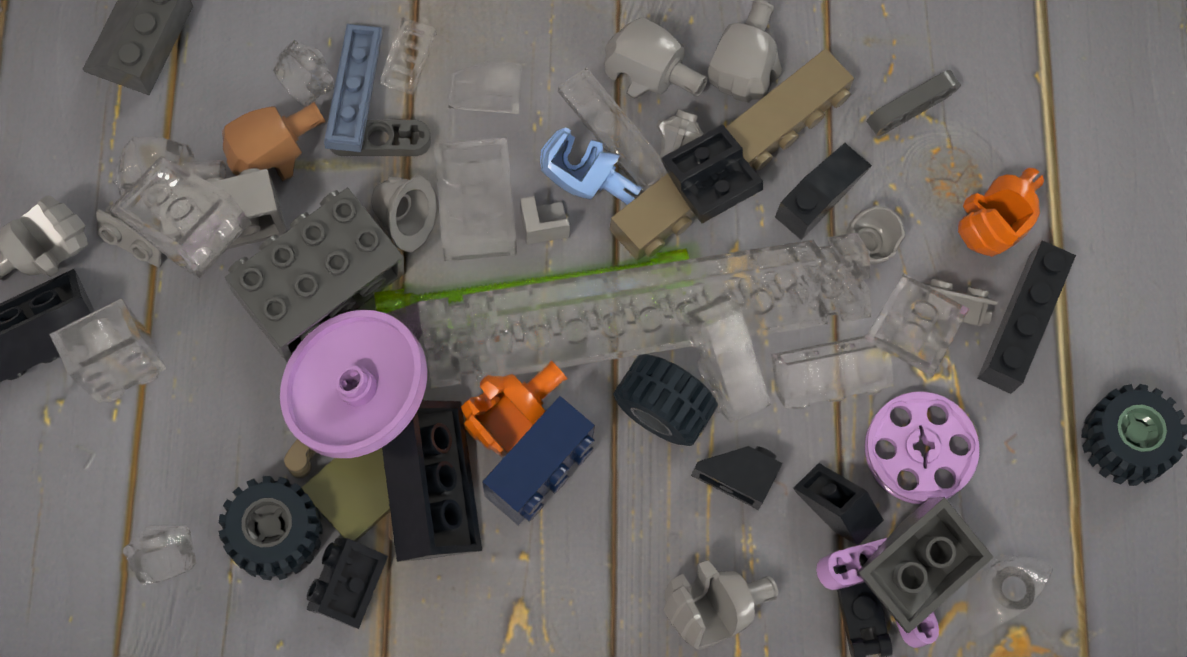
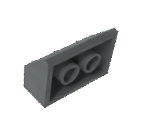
M117 0L83 67L84 72L150 95L193 8L191 0Z

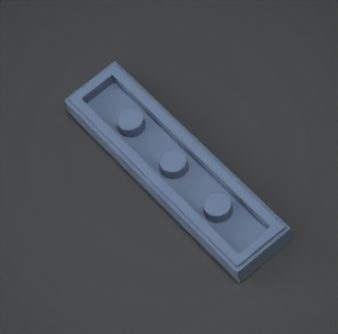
M347 24L325 133V149L361 152L383 35L382 27Z

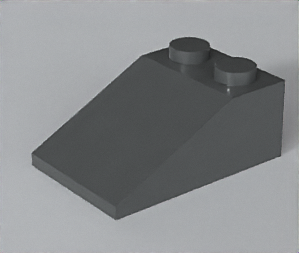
M945 497L928 498L903 520L857 573L904 631L910 633L994 557Z

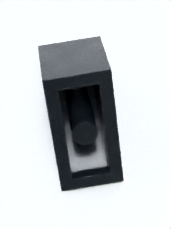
M746 446L698 461L691 476L758 510L763 504L783 463L775 460L777 456L766 448L757 446L754 449Z
M820 463L793 487L805 503L834 532L857 546L884 521L865 489Z

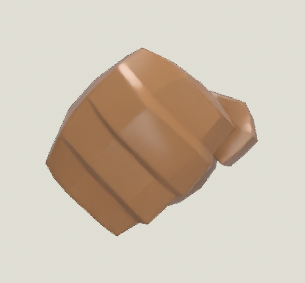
M315 102L287 118L285 115L281 116L275 106L248 112L227 124L222 131L223 151L227 158L226 162L235 176L251 168L264 170L274 167L282 181L288 180L293 177L295 160L302 153L296 142L299 140L298 137L326 121Z

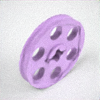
M911 392L890 400L872 419L865 438V456L873 477L885 491L902 501L922 505L928 498L945 497L948 499L959 492L970 481L979 460V441L973 423L957 404L938 394ZM937 406L943 409L946 414L945 423L942 425L931 423L927 418L928 408ZM895 408L904 409L909 415V424L905 427H899L892 423L890 419L891 410ZM919 437L922 439L923 444L930 446L931 449L925 454L924 459L919 450L913 449V446L919 442ZM952 437H961L967 442L968 452L966 455L959 456L950 450L949 441ZM885 440L894 446L895 454L892 459H882L876 454L875 445L878 441ZM945 469L952 474L954 483L951 488H941L936 484L934 480L936 470ZM901 471H909L914 474L917 480L915 489L908 491L899 486L897 476Z

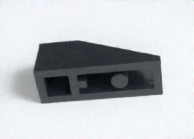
M844 143L805 176L781 201L775 218L802 240L872 165Z

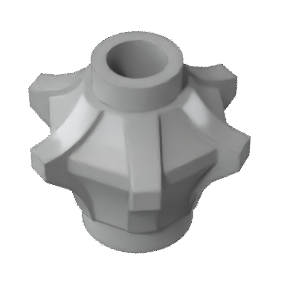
M678 109L676 116L673 115L669 119L658 120L657 128L661 136L659 157L662 158L704 135L699 124L696 123L698 115Z

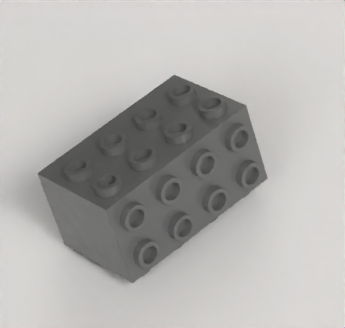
M348 187L340 193L338 190L329 193L320 202L321 207L310 215L308 212L299 215L291 222V229L280 237L276 234L266 239L259 247L261 251L250 259L243 257L236 261L228 269L229 274L225 276L233 295L286 362L289 361L300 342L320 324L337 315L356 311L404 275V256Z

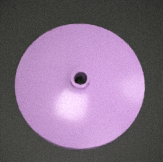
M356 310L328 319L300 342L284 370L280 387V405L282 415L289 430L298 440L313 451L332 458H354L382 448L407 427L420 407L427 383V363L424 351L414 334L402 322L386 313L374 310Z

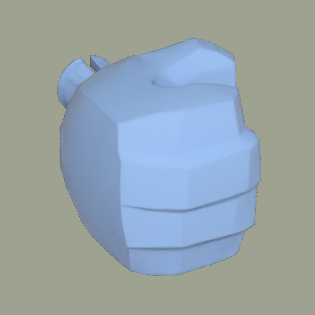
M566 127L556 131L541 149V171L556 185L572 195L592 199L598 190L604 189L628 205L635 198L623 189L625 188L635 196L642 189L641 186L636 185L615 171L616 167L614 164L620 155L603 152V143L591 140L578 165H571L567 157L571 152L575 137L571 135V130Z

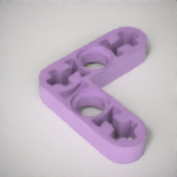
M887 538L839 550L821 558L817 563L816 569L820 582L830 590H838L863 583L864 580L857 573L862 567L859 561L860 554L865 555L869 559ZM846 565L847 572L835 574L833 568ZM934 611L919 624L922 630L920 633L917 627L910 633H906L896 621L903 640L913 648L932 644L939 636V626Z

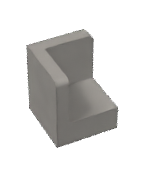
M535 196L520 199V212L527 245L569 238L570 224L569 219H566L563 203L558 202L536 206Z

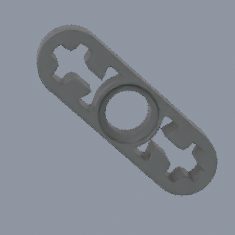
M951 70L944 71L882 106L871 114L866 122L876 136L884 135L947 99L960 88L961 84Z
M367 120L363 139L364 145H362L361 152L330 150L338 156H420L429 150L431 136L428 126L419 120ZM382 130L389 135V139L384 145L375 146L369 142L371 133ZM394 131H399L400 138L398 139L400 145H395ZM412 132H418L420 138L417 144L413 145L408 138H411Z

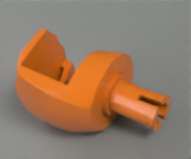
M1026 168L1020 177L1008 174L999 176L992 182L984 196L975 193L966 198L963 207L968 215L959 221L958 233L969 249L992 257L1013 247L1029 233L1040 214L1039 198L1035 191L1044 183L1043 175L1039 176L1034 182L1032 181L1039 174L1037 169Z
M550 361L528 383L525 381L521 383L514 374L506 376L487 375L480 381V388L484 393L477 397L469 398L461 406L463 415L466 418L464 422L465 429L487 450H492L499 456L504 457L545 413L546 410L542 407L544 404L542 400L568 378L553 361Z

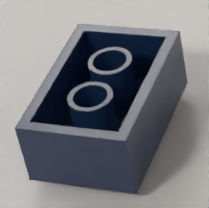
M559 396L482 481L484 496L518 526L524 519L530 522L543 508L544 504L542 501L544 496L550 490L555 494L568 480L569 476L567 473L570 467L575 462L580 466L594 450L592 445L595 442V439H593L595 425L564 398Z

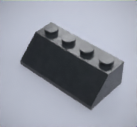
M75 269L0 303V382L6 379H17L24 375L27 369L41 362L50 363L59 358L62 352L75 346L82 347L88 345L98 335L102 334L97 314Z
M422 400L420 407L407 427L395 439L382 447L397 562L425 560L482 551L461 401Z

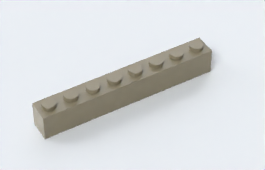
M825 48L730 123L726 129L743 148L744 159L753 169L755 168L756 171H759L773 158L771 154L780 147L783 150L789 148L798 139L799 135L797 133L806 126L809 129L815 127L824 118V112L832 105L835 108L840 107L851 95L849 90L854 77ZM667 173L611 217L610 231L638 262L645 255L650 258L658 253L665 245L664 240L674 233L678 236L692 224L691 218L695 214Z

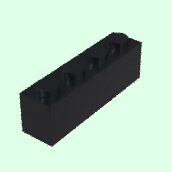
M1043 240L1031 252L977 379L1010 394L1023 384L1076 255Z

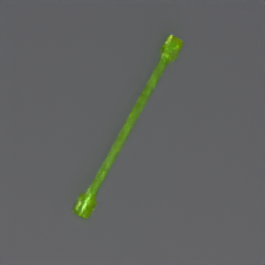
M687 248L659 252L657 253V258H651L646 263L643 261L642 263L637 262V264L632 263V265L630 263L628 265L623 264V266L619 265L618 267L615 265L614 268L610 266L609 268L605 267V269L601 267L600 270L596 268L595 270L591 269V271L587 269L586 272L582 270V272L577 271V273L573 271L572 274L571 272H568V274L563 273V275L559 273V275L554 274V276L549 275V277L545 275V278L543 276H540V278L537 276L535 279L534 277H531V279L526 278V280L523 278L521 281L520 279H517V281L512 280V282L509 280L507 283L506 281H503V283L498 282V284L495 282L494 285L492 283H489V285L484 284V286L481 284L480 287L478 285H475V287L470 286V288L467 286L466 289L464 287H461V289L456 288V290L453 288L452 291L447 289V291L442 290L441 292L438 290V292L433 291V293L428 292V294L424 292L423 295L422 293H419V295L414 294V292L405 293L404 289L374 292L376 311L386 313L394 318L408 317V311H415L416 308H419V306L423 308L424 305L426 307L429 305L433 306V304L437 306L438 303L440 305L443 303L447 304V302L451 304L452 301L454 303L457 301L461 302V300L465 302L466 299L468 301L471 299L475 300V298L479 300L480 297L482 299L485 297L489 298V296L493 298L494 295L496 297L499 295L503 296V294L507 296L508 293L510 295L513 293L517 294V292L521 294L522 291L523 293L531 292V290L535 292L536 289L537 291L545 290V288L549 290L550 287L551 289H554V287L559 288V286L563 288L564 285L568 287V285L573 286L574 284L577 286L578 284L582 285V283L587 284V282L588 284H591V282L596 283V281L599 283L601 280L605 282V280L610 281L611 279L613 281L614 279L619 280V278L623 279L624 277L627 279L628 276L630 278L633 276L641 277L642 274L643 276L648 274L651 277L660 276L661 280L685 278L691 276V267Z

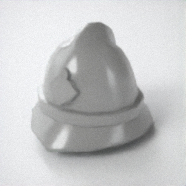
M416 175L410 180L401 177H388V180L376 185L371 198L373 212L382 222L396 248L412 253L425 243L434 227L436 199L430 181L420 175Z

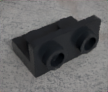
M336 538L334 543L331 542L324 551L322 557L324 567L319 579H315L309 587L307 610L359 629L388 556L351 539Z

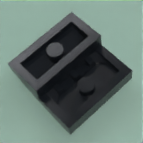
M723 124L661 158L676 188L701 224L763 190V180L744 159L743 148Z

